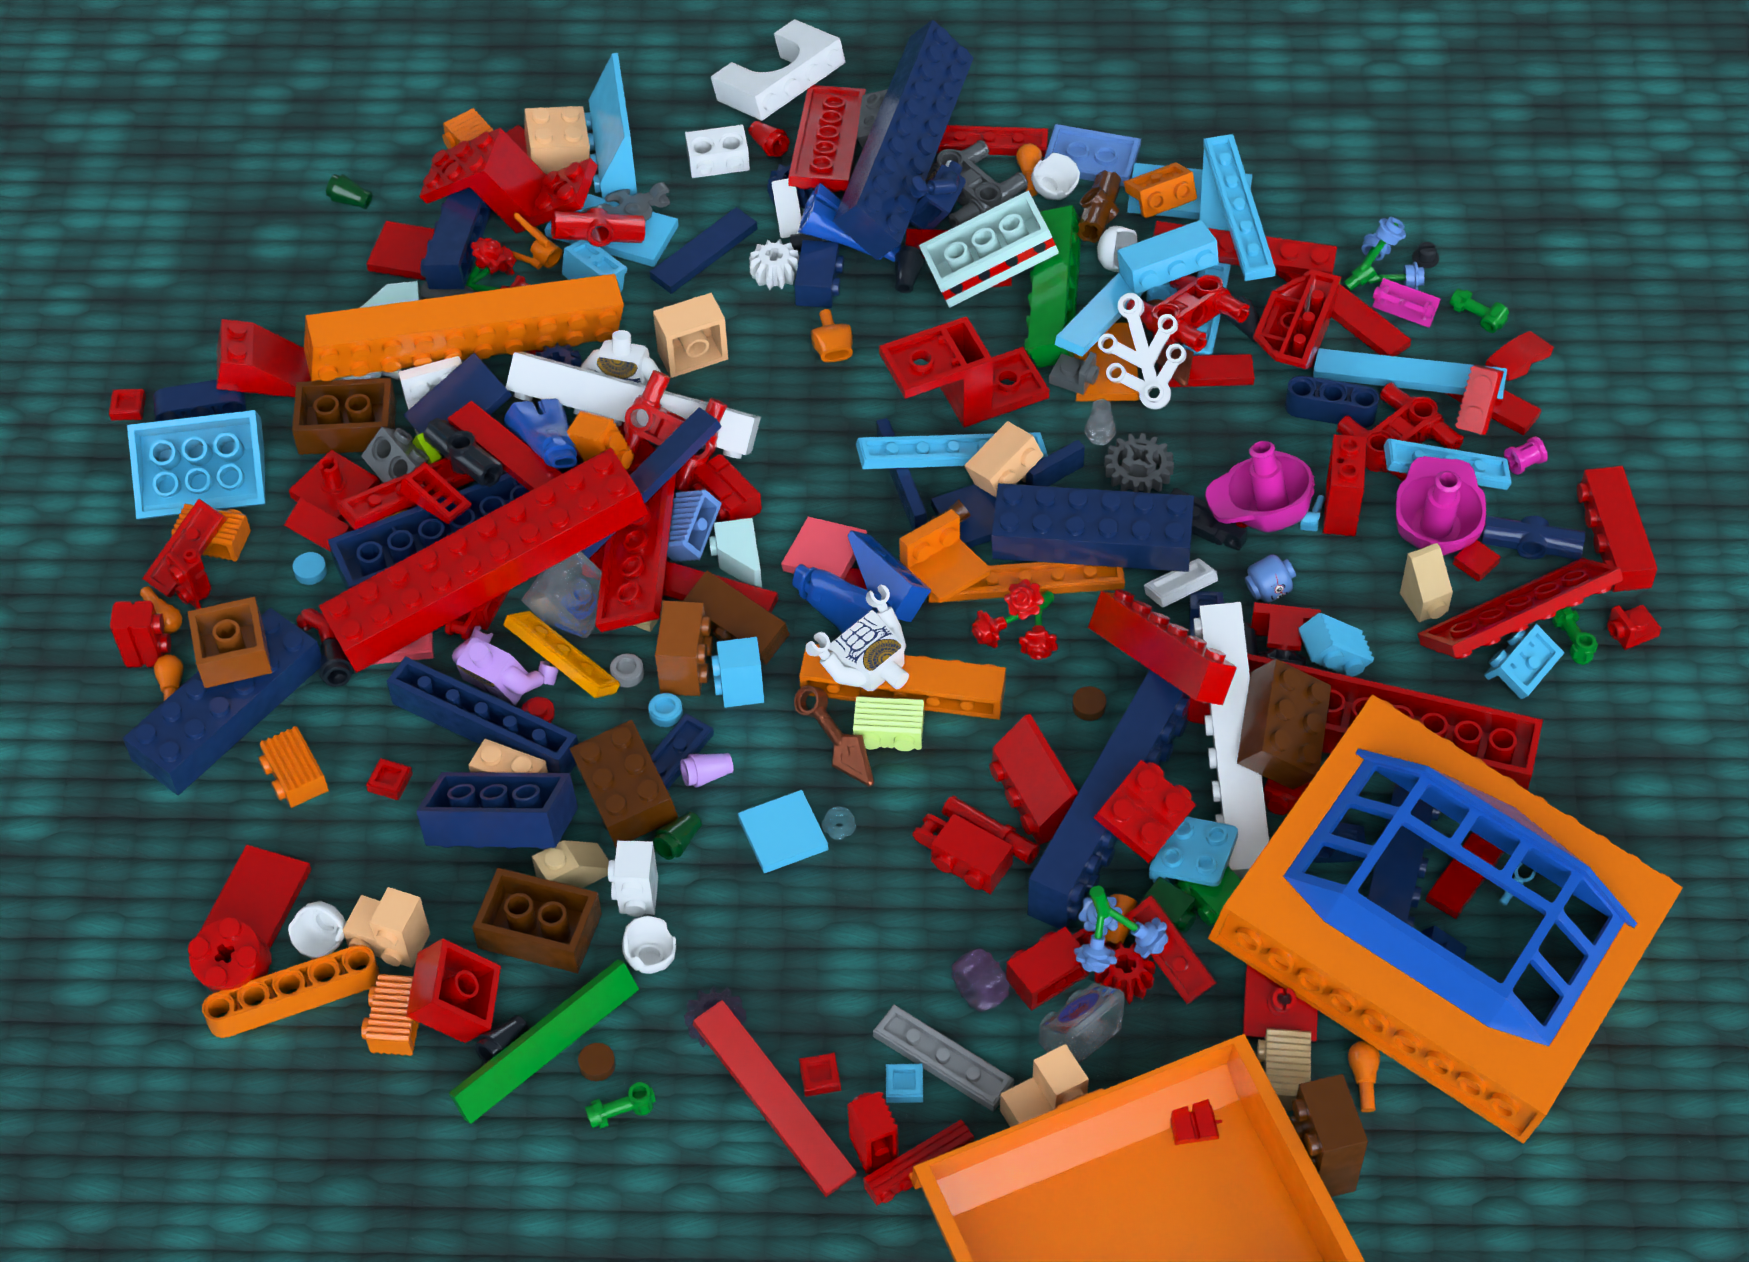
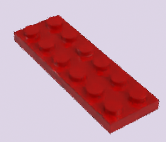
M813 85L807 89L789 171L788 186L810 189L815 188L821 183L832 192L846 191L852 174L858 142L857 135L862 96L866 94V89Z
M642 463L632 465L626 471L631 475ZM676 473L645 503L649 514L616 531L605 543L595 626L601 633L660 619Z
M1581 558L1417 633L1420 645L1455 659L1465 658L1472 654V650L1480 646L1498 643L1501 640L1500 637L1506 634L1526 630L1529 627L1528 624L1534 621L1554 617L1557 614L1556 611L1562 608L1580 605L1584 602V598L1608 592L1612 589V585L1623 581L1621 569Z

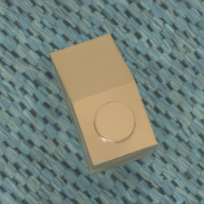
M1438 543L1408 553L1400 595L1418 622L1430 618L1437 619L1448 612L1453 591L1441 548Z
M563 840L557 844L556 848H548L532 856L536 877L584 888L608 876L609 860L598 843Z

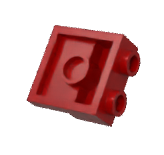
M1140 760L1093 818L1149 863L1196 804L1191 800L1192 795L1187 788L1182 785L1173 786L1164 778V772L1160 766L1153 762L1146 764L1143 760Z

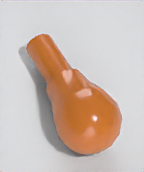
M1029 143L1024 144L1018 149L1016 160L1028 182L1026 191H1029L1033 197L1038 192L1031 181V174L1036 164L1042 160V152L1036 145Z
M151 587L142 588L140 596L143 600L151 601L154 604L156 613L163 614L164 633L171 634L177 632L182 625L180 611L173 605L166 603L163 599H159Z
M170 654L159 657L154 664V674L160 685V690L164 694V701L179 689L184 672L182 661L175 655Z
M1366 1041L1353 1044L1349 1049L1347 1059L1355 1076L1356 1084L1359 1085L1361 1112L1368 1113L1376 1110L1374 1084L1376 1083L1381 1055L1377 1048Z

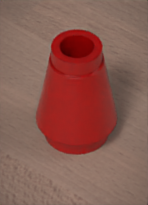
M755 121L750 125L749 135L768 156L779 157L787 151L789 138L784 130L760 121Z

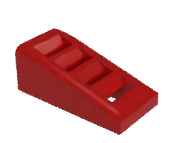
M426 462L405 476L399 492L406 498L447 524L459 517L472 505L469 500ZM432 490L435 491L434 495L431 496L429 494ZM442 496L446 498L442 503L437 501ZM451 503L457 505V507H455L450 512L447 509H445Z

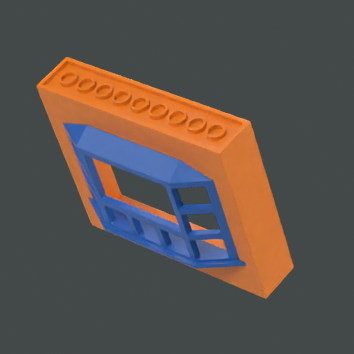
M1372 694L1227 900L1208 939L1281 987L1292 989L1298 998L1524 1144L1549 1112L1683 887L1675 883L1668 875L1659 873L1643 863L1637 856L1627 853L1612 844L1605 836L1596 834L1583 826L1573 816L1564 814L1551 806L1544 798L1522 788L1510 777L1503 776L1493 770L1481 759L1472 757L1456 747L1449 739L1442 738L1427 729L1420 721L1411 719L1398 711L1391 703L1381 700ZM1375 771L1410 792L1399 807L1358 795ZM1419 799L1460 824L1451 838L1444 836L1411 815V811ZM1350 808L1391 820L1374 845L1364 844L1332 834ZM1401 826H1404L1544 915L1543 920L1503 983H1499L1358 892V889ZM1469 831L1474 832L1511 856L1502 870H1498L1461 846ZM1326 846L1365 859L1348 884H1340L1305 873L1322 847ZM1520 862L1562 888L1554 902H1549L1512 878ZM1571 895L1576 896L1608 916L1607 921L1593 943L1587 939L1564 912V906ZM1554 923L1584 955L1583 960L1568 984L1538 950ZM1529 963L1559 995V999L1543 1025L1513 992L1514 986Z

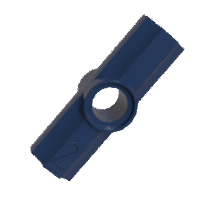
M1486 515L1481 542L1486 545L1517 549L1519 555L1527 559H1540L1547 554L1579 560L1583 553L1585 531L1549 526L1548 521L1539 516H1528L1518 521Z

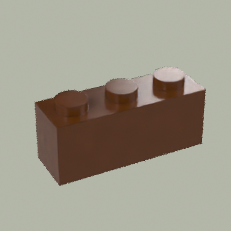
M709 571L703 574L683 600V602L704 603L705 616L711 617V628L714 630L712 633L720 641L757 637L760 661L765 665L790 635L784 621Z

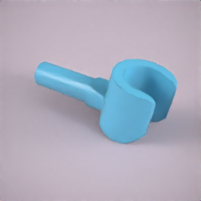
M1323 495L1317 497L1312 512L1308 511L1301 520L1300 530H1318L1320 511L1325 501Z
M1520 862L1514 872L1515 877L1513 879L1523 884L1534 879L1536 871L1533 870L1528 878L1520 877L1518 869L1523 865ZM1505 891L1499 902L1506 906L1513 895Z

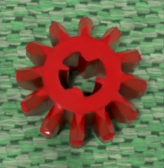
M1119 941L1116 950L1106 946L1108 949L1115 951L1117 963L1110 964L1104 972H1094V980L1096 984H1100V991L1104 990V988L1107 989L1102 995L1116 990L1112 993L1114 1003L1120 997H1125L1127 1003L1130 1004L1133 1001V995L1143 999L1146 996V990L1151 989L1154 985L1153 974H1155V964L1149 961V956L1143 958L1140 954L1134 952L1135 942L1130 948H1124L1122 942Z

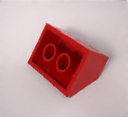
M1028 714L992 748V762L989 764V768L996 782L1001 781L1003 784L1005 796L1010 807L1017 808L1019 811L1021 824L1026 834H1032L1037 844L1041 845L1052 840L1078 795V791L1031 714Z

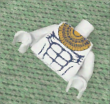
M625 330L614 332L612 340L604 341L601 348L593 350L581 365V368L643 385H647L653 370L661 372L654 360L649 357L648 348L643 345L631 344V334Z
M884 585L877 587L878 592L881 594V601L874 597L871 590L866 594L867 603L872 607H877V614L871 610L832 643H830L829 637L825 633L818 632L814 635V639L819 643L820 648L813 641H809L806 644L807 654L814 657L820 656V663L838 684L874 691L886 681L893 688L900 689L909 678V673L902 668L905 664L904 651L906 649L904 635L893 608L888 607L886 604L890 597V592Z

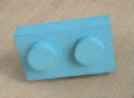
M1186 817L1152 860L1149 868V878L1153 879V883L1161 877L1172 885L1175 884V879L1212 887L1218 886L1222 881L1236 844L1238 829L1233 825Z

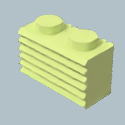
M856 696L853 735L863 736L866 749L873 750L879 747H889L891 749L895 747L899 751H911L914 748L917 750L922 749L923 699Z

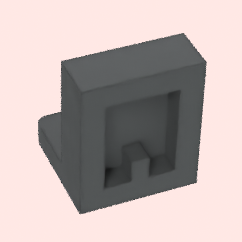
M1090 352L1087 359L1083 361L1061 353L1049 375V383L1084 395L1089 384L1094 385L1099 375L1100 367L1096 366L1097 354Z

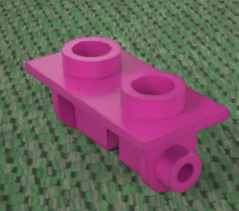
M1383 278L1380 287L1377 286L1374 291L1373 298L1375 301L1372 307L1430 328L1441 299Z

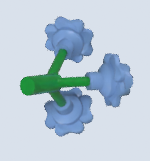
M1098 885L1090 889L1091 898L1087 897L1083 900V909L1079 913L1078 918L1080 921L1085 922V931H1095V934L1091 935L1090 944H1083L1081 947L1074 949L1076 961L1081 962L1084 970L1101 973L1110 964L1117 963L1115 951L1104 946V936L1107 934L1108 929L1115 931L1118 928V922L1131 929V934L1136 937L1134 952L1140 954L1141 957L1147 958L1150 954L1162 953L1164 945L1168 943V936L1165 932L1167 924L1165 922H1161L1158 917H1155L1151 922H1146L1144 925L1140 922L1134 923L1122 915L1121 908L1115 907L1117 903L1115 897H1106L1103 887Z

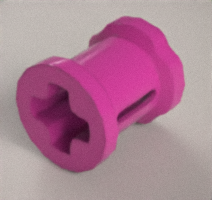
M1535 436L1528 439L1527 443L1521 446L1507 448L1504 452V458H1508L1511 472L1519 475L1525 471L1526 467L1535 463L1541 464L1546 462L1548 454L1544 443Z

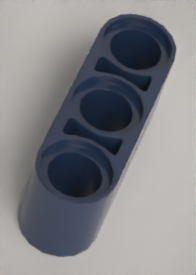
M1296 376L1288 382L1285 409L1287 413L1294 417L1338 424L1341 419L1349 415L1354 421L1366 428L1374 424L1376 420L1379 394L1375 389L1368 386L1309 376Z
M217 379L162 388L153 395L155 422L246 411L245 392L216 389Z

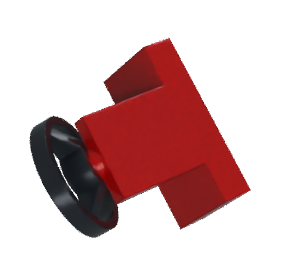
M1254 602L1251 628L1256 630V635L1268 636L1267 647L1273 648L1272 650L1260 651L1259 656L1305 666L1306 657L1294 652L1301 651L1302 638L1298 630L1299 627L1316 614L1321 613V610Z

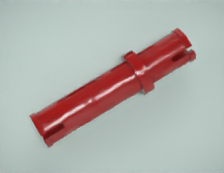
M954 795L950 796L945 802L942 809L944 816L951 818L953 814H956L1013 845V855L1024 861L1027 865L1036 859L1040 846L1016 833V829L1009 824L1004 826Z

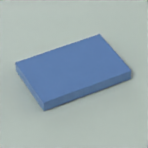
M1055 124L1044 160L1052 153H1059L1068 156L1077 164L1080 171L1079 179L1095 181L1097 174L1106 170L1108 172H1116L1121 178L1120 186L1125 187L1124 181L1132 177L1134 163H1136L1141 147V139Z

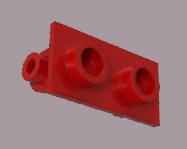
M187 549L176 559L170 553H167L166 555L171 567L168 569V572L178 586L175 588L177 596L185 605L190 603L196 609H201L199 601L209 595L211 585L204 571L205 568L200 553L193 549Z

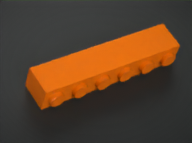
M805 649L799 675L800 688L806 685L821 688L826 692L828 698L855 702L856 696L923 699L924 710L1000 720L1006 687L1005 667H997L993 664L964 663L960 660L932 659L927 656L904 655L905 664L902 668L909 673V678L903 687L895 689L885 681L874 691H867L861 687L842 685L835 682L820 663V656H810Z

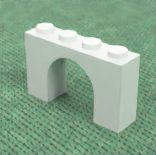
M794 19L774 33L780 58L792 63L776 71L754 72L731 62L711 76L717 101L763 121L846 63L840 38Z

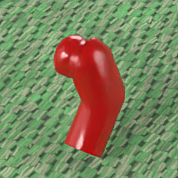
M307 608L302 610L301 614L297 616L296 622L299 628H304L305 631L310 630L312 627L318 630L321 642L331 638L336 639L326 618L317 610Z

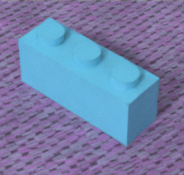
M1202 220L1117 250L1119 273L1135 294L1219 264L1217 240Z

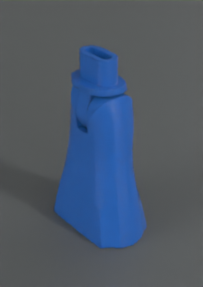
M819 183L813 189L806 202L798 233L836 242L870 255L833 222L841 200L823 184ZM901 244L883 257L895 262V254L899 252Z
M542 399L538 401V412L533 402L530 401L514 402L504 418L505 427L521 441L525 442L548 466L568 468L573 467L577 463L576 446L567 433L569 429L568 418L564 407L558 399Z
M800 564L795 569L792 585L799 590L800 597L806 599L813 608L829 620L842 634L871 610L877 614V607L870 606L866 601V594L869 590L855 586L829 571L816 567L809 569ZM873 592L874 597L881 601V595ZM888 599L886 604L888 607H892L893 602Z

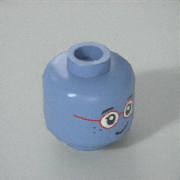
M1272 554L1250 565L1247 569L1248 576L1244 580L1255 600L1261 599L1265 603H1270L1292 591V578L1296 577V573L1288 559L1281 561L1278 556Z

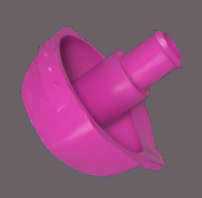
M1259 441L1254 443L1249 449V454L1252 458L1233 466L1228 473L1213 480L1206 489L1205 496L1209 509L1219 522L1225 524L1242 522L1261 532L1270 533L1292 526L1305 517L1314 495L1315 484L1314 475L1304 461L1290 454L1275 451V445L1272 442Z
M1427 456L1416 458L1411 463L1406 480L1401 482L1397 490L1396 524L1400 536L1418 549L1438 543L1442 555L1459 551L1473 544L1480 537L1486 520V498L1483 490L1478 486L1474 469L1468 462L1460 459Z

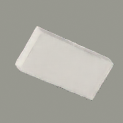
M1198 558L1190 562L1189 572L1171 571L1144 585L1145 593L1161 607H1165L1217 582V571Z

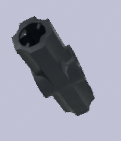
M439 418L428 422V426L423 432L425 441L450 460L454 472L469 475L481 486L486 485L490 488L498 483L500 476L503 474L502 464L476 444L475 436L471 432L459 431L448 421L440 420Z

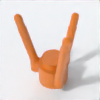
M515 213L514 218L536 240L530 249L533 258L512 251L513 256L517 260L531 264L538 270L543 265L546 268L554 267L561 259L562 249L550 241L537 227H533L520 214Z

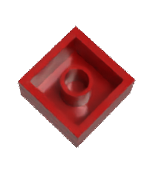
M442 938L417 953L406 1017L463 1043L491 1030L501 966Z

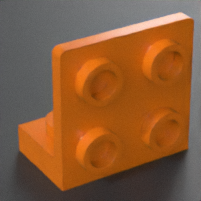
M952 509L899 538L900 562L931 589L929 594L939 603L946 601L991 574V568L960 539V516Z

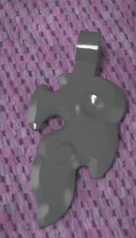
M664 182L655 184L649 192L644 194L637 192L634 196L629 195V189L618 190L605 197L606 202L615 201L619 203L618 206L614 207L603 203L595 207L586 208L580 213H586L592 208H602L608 214L644 216L646 221L652 215L651 206L655 205L662 208L670 204V200L665 195L669 193V189Z

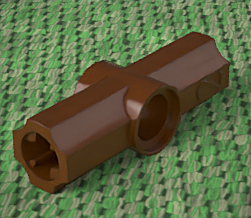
M1103 170L1098 173L1092 189L1080 200V205L1084 208L1078 224L1079 230L1077 234L1083 241H1091L1092 243L1099 241L1107 224L1119 212L1115 201L1120 190L1121 178L1116 172Z

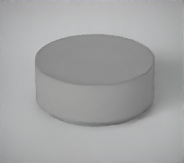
M621 654L614 658L610 664L611 676L619 681L620 687H633L639 684L644 677L643 662L634 654Z

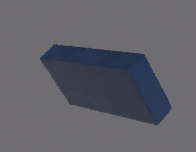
M1075 440L1041 459L1027 472L1026 485L1048 487L1084 466L1085 446L1079 440Z

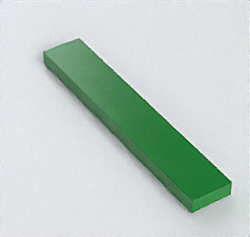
M617 959L450 1091L449 1095L464 1120L472 1124L636 993L639 988L626 964Z

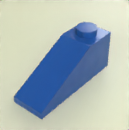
M850 531L848 539L867 590L881 595L877 587L879 585L886 586L889 589V600L893 602L892 608L897 619L911 622L931 592V589L871 535Z

